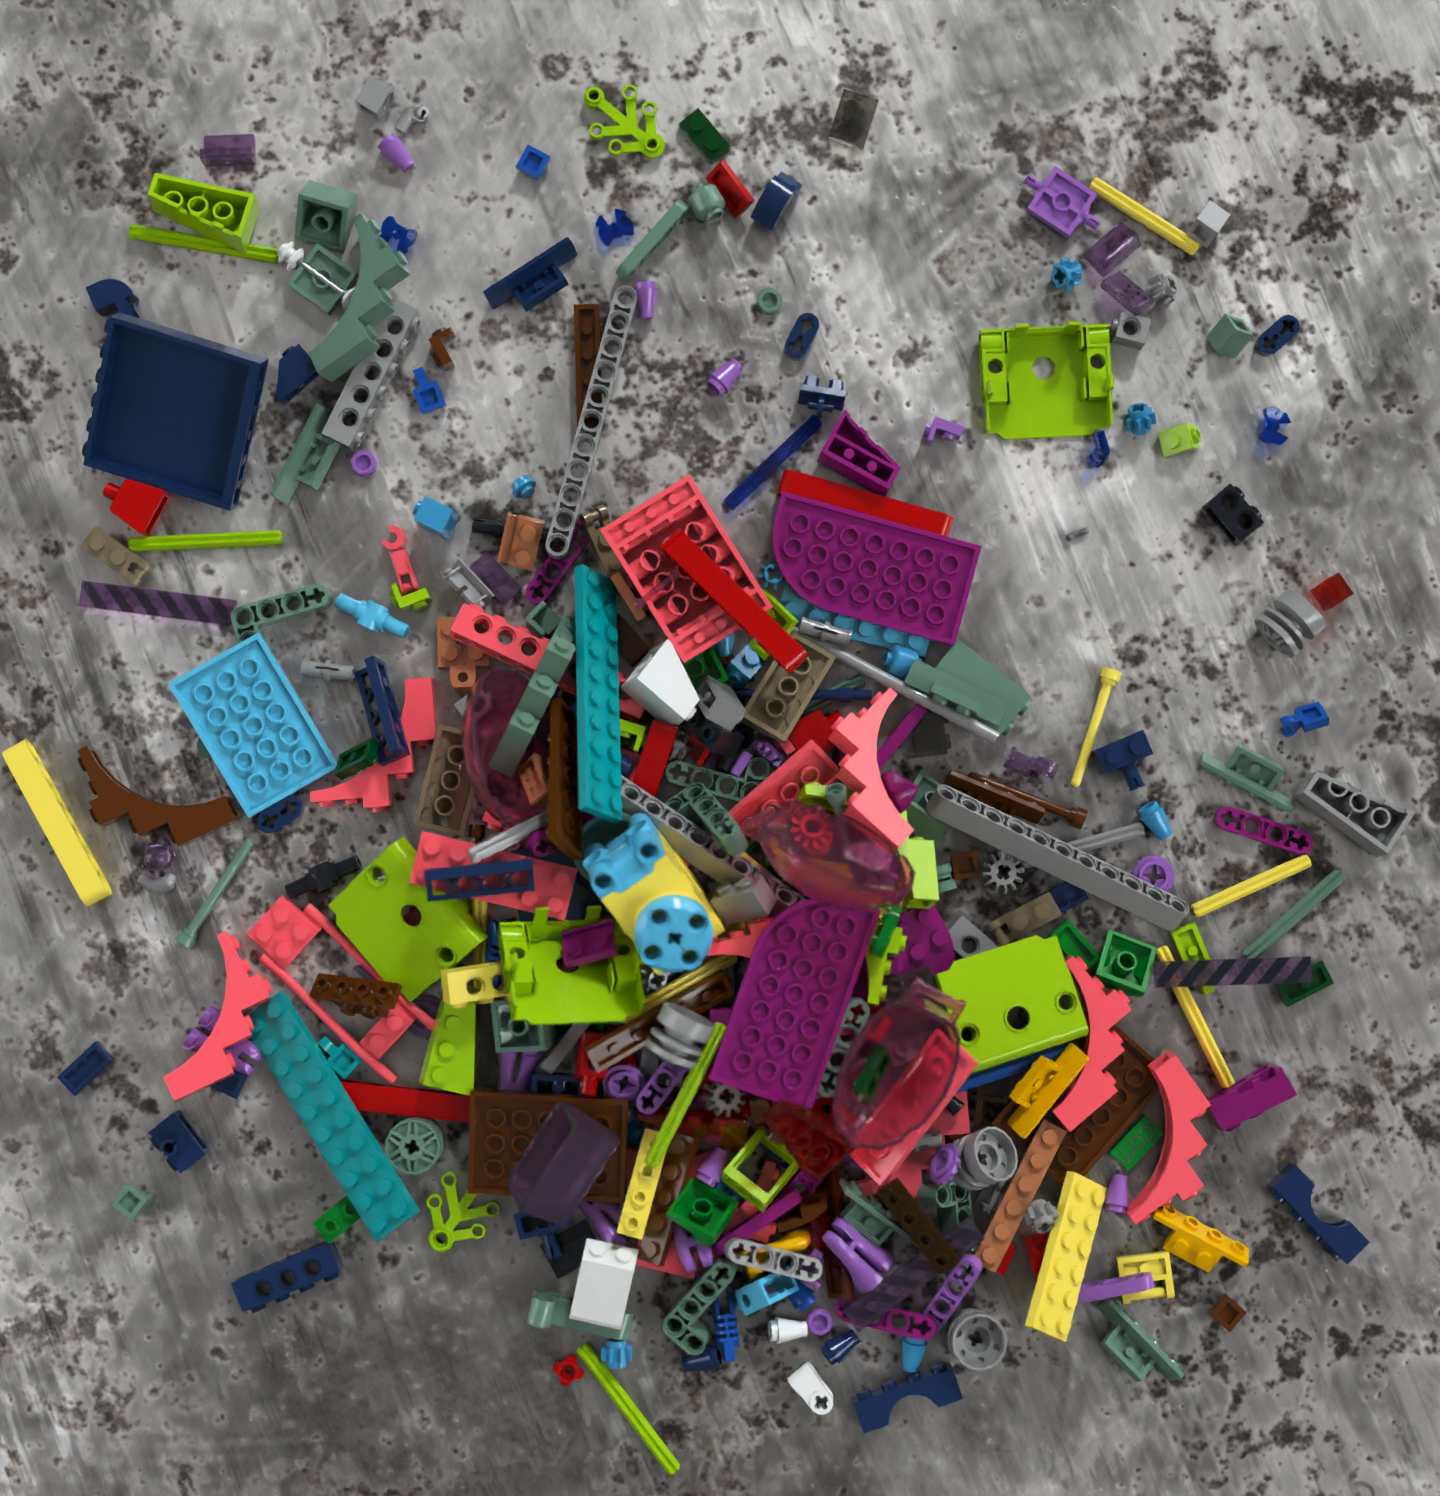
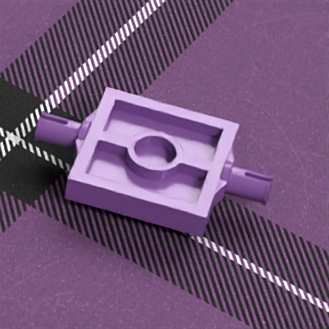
M1056 166L1042 182L1030 175V173L1025 178L1023 183L1035 190L1034 198L1026 209L1027 212L1066 238H1069L1074 229L1082 222L1096 230L1101 221L1090 215L1089 211L1091 204L1098 195L1097 193Z

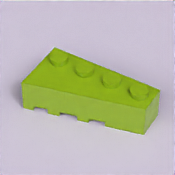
M159 173L154 174L148 191V197L154 212L246 254L259 213L255 194Z
M467 984L468 993L472 992L475 987ZM442 992L418 1080L422 1085L470 1096L471 1089H474L476 1001L468 1002L469 1006L453 1008L452 1005L443 1001Z

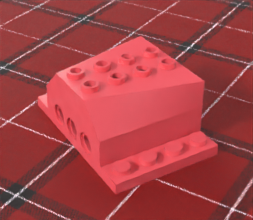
M687 475L600 529L623 571L634 585L635 591L642 598L655 623L666 639L672 643L684 664L741 629V627L661 550L660 547L678 528L693 540L766 612L773 609V606L690 475Z

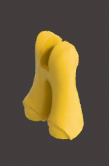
M793 1229L779 1240L765 1245L798 1253L808 1247L811 1236L805 1229ZM765 1249L759 1250L756 1254L755 1259L758 1264H762L767 1260L768 1254ZM742 1250L738 1253L748 1256L749 1251ZM741 1265L749 1282L755 1280L764 1271Z

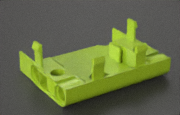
M1067 321L1066 326L1029 327V323L1015 324V328L980 330L978 342L985 434H998L1004 440L1091 436L1096 429H1109L1113 425L1112 389H1115L1114 375L1111 370L1109 324L1081 325V321ZM1039 358H1048L1054 364V374L1048 379H1040L1033 373V363ZM1090 359L1100 360L1102 368L1096 369L1092 367ZM991 363L997 364L1000 367V372L996 374L990 372L988 365Z
M402 837L382 852L328 906L336 914L337 926L385 982L399 983L402 986L400 993L411 1003L441 979L440 970L454 968L489 936L468 913L472 909V901L469 898H464L460 902L457 899L428 902L427 888L409 883L417 851L405 837ZM432 888L433 895H442L446 893L445 891ZM411 904L420 910L422 918L419 925L411 926L404 921L402 909L405 905ZM448 949L452 951L453 956L449 954Z
M588 906L585 920L547 921L549 907H536L533 921L500 922L498 928V948L511 1020H525L534 1026L623 1022L628 1016H642L646 1001L640 972V964H643V961L635 947V943L621 929L616 919L612 920L615 924L614 931L616 934L618 956L579 965V968L572 973L563 972L556 965V961L563 957V937L561 932L609 920L599 919L601 906Z
M1037 935L954 961L949 970L932 975L941 1002L939 1013L941 1019H945L950 1036L979 1062L972 1073L1089 1034L1088 1025L1057 936L1047 939ZM1061 996H1064L1068 1002L1065 1010L1059 1006V998ZM1015 1006L1024 1008L1028 1013V1024L1021 1030L1013 1029L1007 1022V1014ZM964 1027L968 1028L971 1032V1038L968 1042L964 1041L961 1037V1031Z

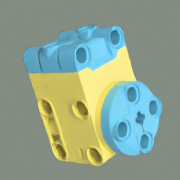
M637 813L629 819V829L606 846L600 843L589 845L585 850V860L582 865L589 874L593 890L615 917L621 929L635 943L636 949L645 964L650 965L657 975H661L663 972L694 970L701 964L702 959L710 950L713 938L724 932L725 928L720 921L717 911L710 902L711 897L682 858L672 849L650 817L643 813Z

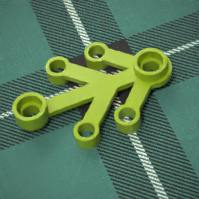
M626 85L622 90V96L626 102L627 117L605 100L604 93L600 88L590 87L586 90L584 94L586 106L591 110L600 109L618 124L603 126L600 123H593L589 128L590 137L593 140L598 141L604 137L629 135L637 140V142L623 143L619 139L611 140L608 147L612 156L618 157L625 153L641 152L645 157L655 159L663 154L665 142L656 133L655 116L657 114V107L654 102L646 101L642 104V115L646 118V133L637 125L636 99L638 93L635 86ZM632 90L635 94L632 97H627L625 93ZM592 93L599 95L596 100L589 98ZM651 106L654 111L646 113L645 108ZM596 128L602 130L599 135H594L592 131ZM653 141L657 144V146L655 148H649L647 146L648 143ZM618 144L621 146V149L613 151L612 146Z
M451 1171L446 1172L441 1178V1183L446 1190L450 1217L445 1225L440 1209L443 1204L442 1196L438 1193H433L427 1198L426 1202L431 1210L434 1226L429 1233L428 1242L431 1248L437 1252L449 1250L455 1241L469 1238L481 1239L486 1233V1227L481 1222L474 1223L471 1228L454 1230L458 1222L484 1216L496 1217L501 1210L500 1204L495 1200L489 1201L484 1206L468 1209L477 1195L468 1193V1190L459 1202L456 1190L458 1177ZM447 1175H450L454 1178L453 1184H447L445 1182V1177ZM433 1197L438 1198L439 1205H431L430 1199ZM491 1204L495 1205L497 1212L490 1213L488 1206ZM474 1227H481L483 1233L476 1235L473 1232ZM438 1234H444L446 1242H439L437 1239Z

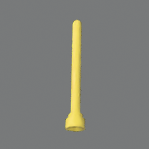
M1102 667L1099 677H1101L1100 683H1102L1071 778V785L1073 787H1079L1111 689L1120 681L1122 672L1108 667Z

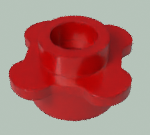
M570 1354L562 1362L557 1361L553 1365V1371L557 1373L560 1384L563 1386H568L576 1378L581 1379L583 1377L584 1371L576 1363L577 1358L575 1355ZM567 1368H570V1369H571V1371H570L569 1373L566 1372V1369H567Z

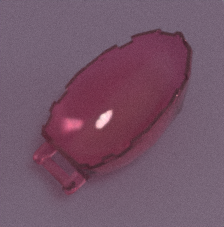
M495 666L480 676L467 695L461 724V736L466 772L475 794L491 817L501 823L504 832L547 811L546 804L548 801L538 809L531 807L517 769L512 778L488 767L529 684V681L517 670L513 671L504 669L502 666ZM547 707L518 766L533 753H537L541 756L549 775L547 757L550 755V745L548 742V733H550L548 712L550 710ZM525 838V839H523V840H521V841H519V842H517V843H515V844H513V845H511V846H509V847H510V848L516 847V846H518L519 843L526 842L527 838Z
M788 800L785 807L776 802H769L765 805L764 810L751 819L747 818L740 823V829L745 835L760 842L767 860L780 877L805 896L839 910H878L898 905L912 889L915 871L907 857L904 855L899 857L893 851L894 846L887 839L859 821L844 814H840L837 817L825 812L826 807L814 804L811 808L800 805V800Z
M917 976L905 997L894 999L873 1013L850 1043L837 1073L832 1105L837 1130L849 1141L852 1148L859 1149V1147L878 1151L902 1142L905 1136L914 1129L916 1131L927 1122L946 1097L959 1064L961 1038L956 1021L962 1013L966 1001L954 999L922 982L923 978ZM918 991L952 1009L951 1015L933 1002L915 994ZM877 1044L886 1047L891 1062L869 1105L858 1101L853 1091V1084L856 1077L861 1075L865 1067L867 1055L873 1052Z

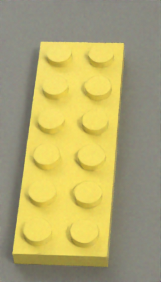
M1067 1171L1056 1210L1059 1217L1054 1219L1055 1226L1049 1235L1025 1326L1064 1342L1067 1340L1071 1327V1321L1107 1188L1076 1172Z

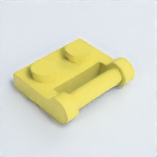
M1168 1251L1115 1257L1118 1277L1151 1272L1153 1281L1163 1280V1286L1121 1295L1122 1305L1130 1304L1134 1300L1157 1297L1175 1298Z

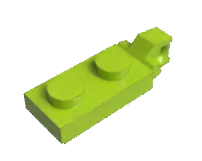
M1195 922L1179 927L1174 931H1169L1180 960L1184 961L1182 965L1186 974H1188L1197 961L1210 960ZM1211 961L1192 983V985L1198 984L1202 995L1215 992L1213 985H1205L1213 975V971H1215Z

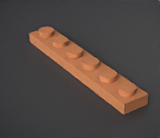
M1045 1119L1041 1120L983 1234L984 1237L980 1240L973 1254L980 1259L983 1267L996 1273L1024 1217L1023 1215L1027 1211L1026 1208L1032 1202L1067 1132Z

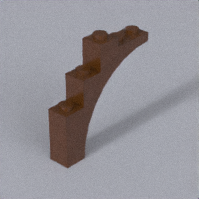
M85 746L78 750L80 755L78 758L79 765L84 772L87 771L91 779L88 781L91 791L94 795H98V798L89 801L92 807L89 811L94 822L99 823V825L107 826L130 815L129 825L132 831L138 833L139 836H147L169 825L170 829L167 831L171 841L174 844L177 843L178 846H186L240 821L230 797L224 796L206 803L187 806L167 805L151 801L133 792L118 781L103 764L94 747Z

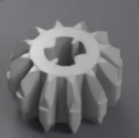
M1002 850L997 851V860L994 855H987L991 864L987 862L981 863V866L988 868V871L980 872V876L989 877V879L984 881L983 885L989 886L993 883L991 888L993 893H996L1000 886L1001 893L1007 894V885L1012 891H1015L1017 888L1013 881L1023 882V879L1017 877L1016 874L1023 873L1024 868L1016 869L1015 867L1021 860L1017 858L1011 862L1013 856L1008 853L1004 859ZM999 866L1007 868L1005 879L1004 877L998 878L996 875L999 872Z
M711 1080L713 1082L712 1085L704 1084L703 1087L709 1092L704 1093L702 1098L708 1101L706 1108L708 1110L714 1109L716 1116H719L723 1111L726 1117H730V1109L739 1113L738 1103L746 1104V1100L740 1096H744L748 1092ZM724 1089L730 1092V1095L726 1094V1099L720 1096V1093L724 1094L722 1092Z

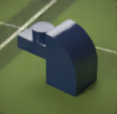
M781 171L778 176L775 175L763 191L750 218L772 231L782 220L788 205L800 192L803 184Z
M105 279L85 287L95 310L102 317L118 310L121 313L141 318L134 304L139 301V298L125 283L116 279Z

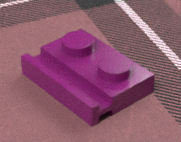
M612 919L561 932L563 937V958L567 968L618 956L616 934L614 931L615 924Z

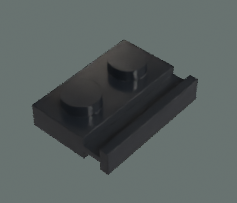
M586 1219L557 1235L563 1255L548 1260L557 1279L581 1266L587 1238L597 1240ZM542 1243V1244H540V1247H541V1249L543 1250L544 1254L546 1255L545 1250H544V1246H543V1243Z

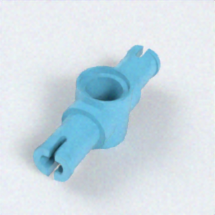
M340 593L335 601V607L353 615L354 619L358 620V624L378 633V631L383 632L385 630L402 639H405L409 634L410 625L392 617L391 613L388 612L389 609L371 600L360 602Z

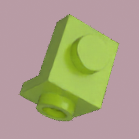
M1184 423L1158 432L1164 457L1200 448L1201 434L1194 424Z
M398 584L391 585L393 592L389 594L395 607L399 606L403 611L411 608L413 611L423 609L428 606L427 602L432 601L430 593L426 588L403 596Z

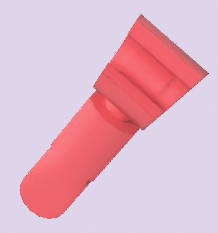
M392 525L388 527L391 532L397 535L396 542L392 543L388 540L381 542L387 549L393 550L390 556L401 593L405 596L407 593L420 589L407 549H403L407 545L408 535L402 528ZM410 575L411 582L404 583L402 577Z

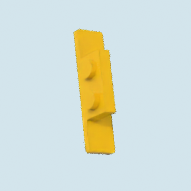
M1073 1043L1066 1047L1055 1062L1041 1055L1038 1060L1033 1062L1030 1070L1015 1085L1014 1090L1009 1095L1020 1106L1009 1118L1007 1124L1021 1138L1026 1139L1089 1061V1057Z
M1170 1204L1163 1207L1160 1206L1153 1211V1218L1173 1229L1163 1242V1249L1208 1273H1210L1222 1256L1243 1267L1247 1266L1249 1249L1241 1242L1234 1241L1217 1229L1210 1228L1200 1223L1196 1218L1183 1214Z

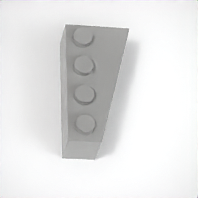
M1318 771L1307 775L1293 795L1294 798L1375 857L1386 855L1390 852L1415 814L1412 810L1403 809L1388 800L1370 795L1371 793L1350 787L1348 784Z

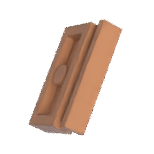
M508 512L497 563L503 562L509 566L533 571L545 521L524 515L518 516Z

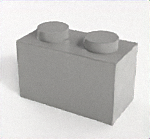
M707 675L696 691L700 699L698 705L707 719L732 731L734 726L742 720L745 708L731 687Z
M763 875L755 877L747 876L739 881L720 884L716 888V893L710 902L727 926L768 916L777 898Z

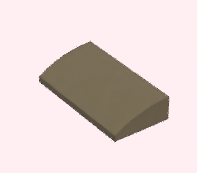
M791 631L790 636L806 650L809 656L792 674L785 671L774 660L745 706L744 716L740 721L748 727L783 743L787 740L836 659V656L794 631Z
M442 724L437 725L413 825L464 837L489 736Z

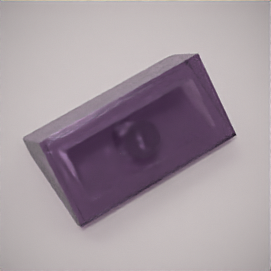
M1120 222L1083 253V256L1102 277H1105L1140 247L1138 234Z

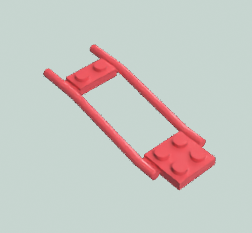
M282 895L247 933L266 951L259 958V961L274 973L357 1056L391 1085L398 1077L383 1065L379 1059L416 1018L431 1032L435 1020L415 1002L412 1001L410 1003L400 993L395 1008L390 1009L387 1018L382 1017L362 1040L358 1042L315 999L311 998L310 994L285 969L323 928L375 980H384L354 944L311 903L301 911L287 897Z

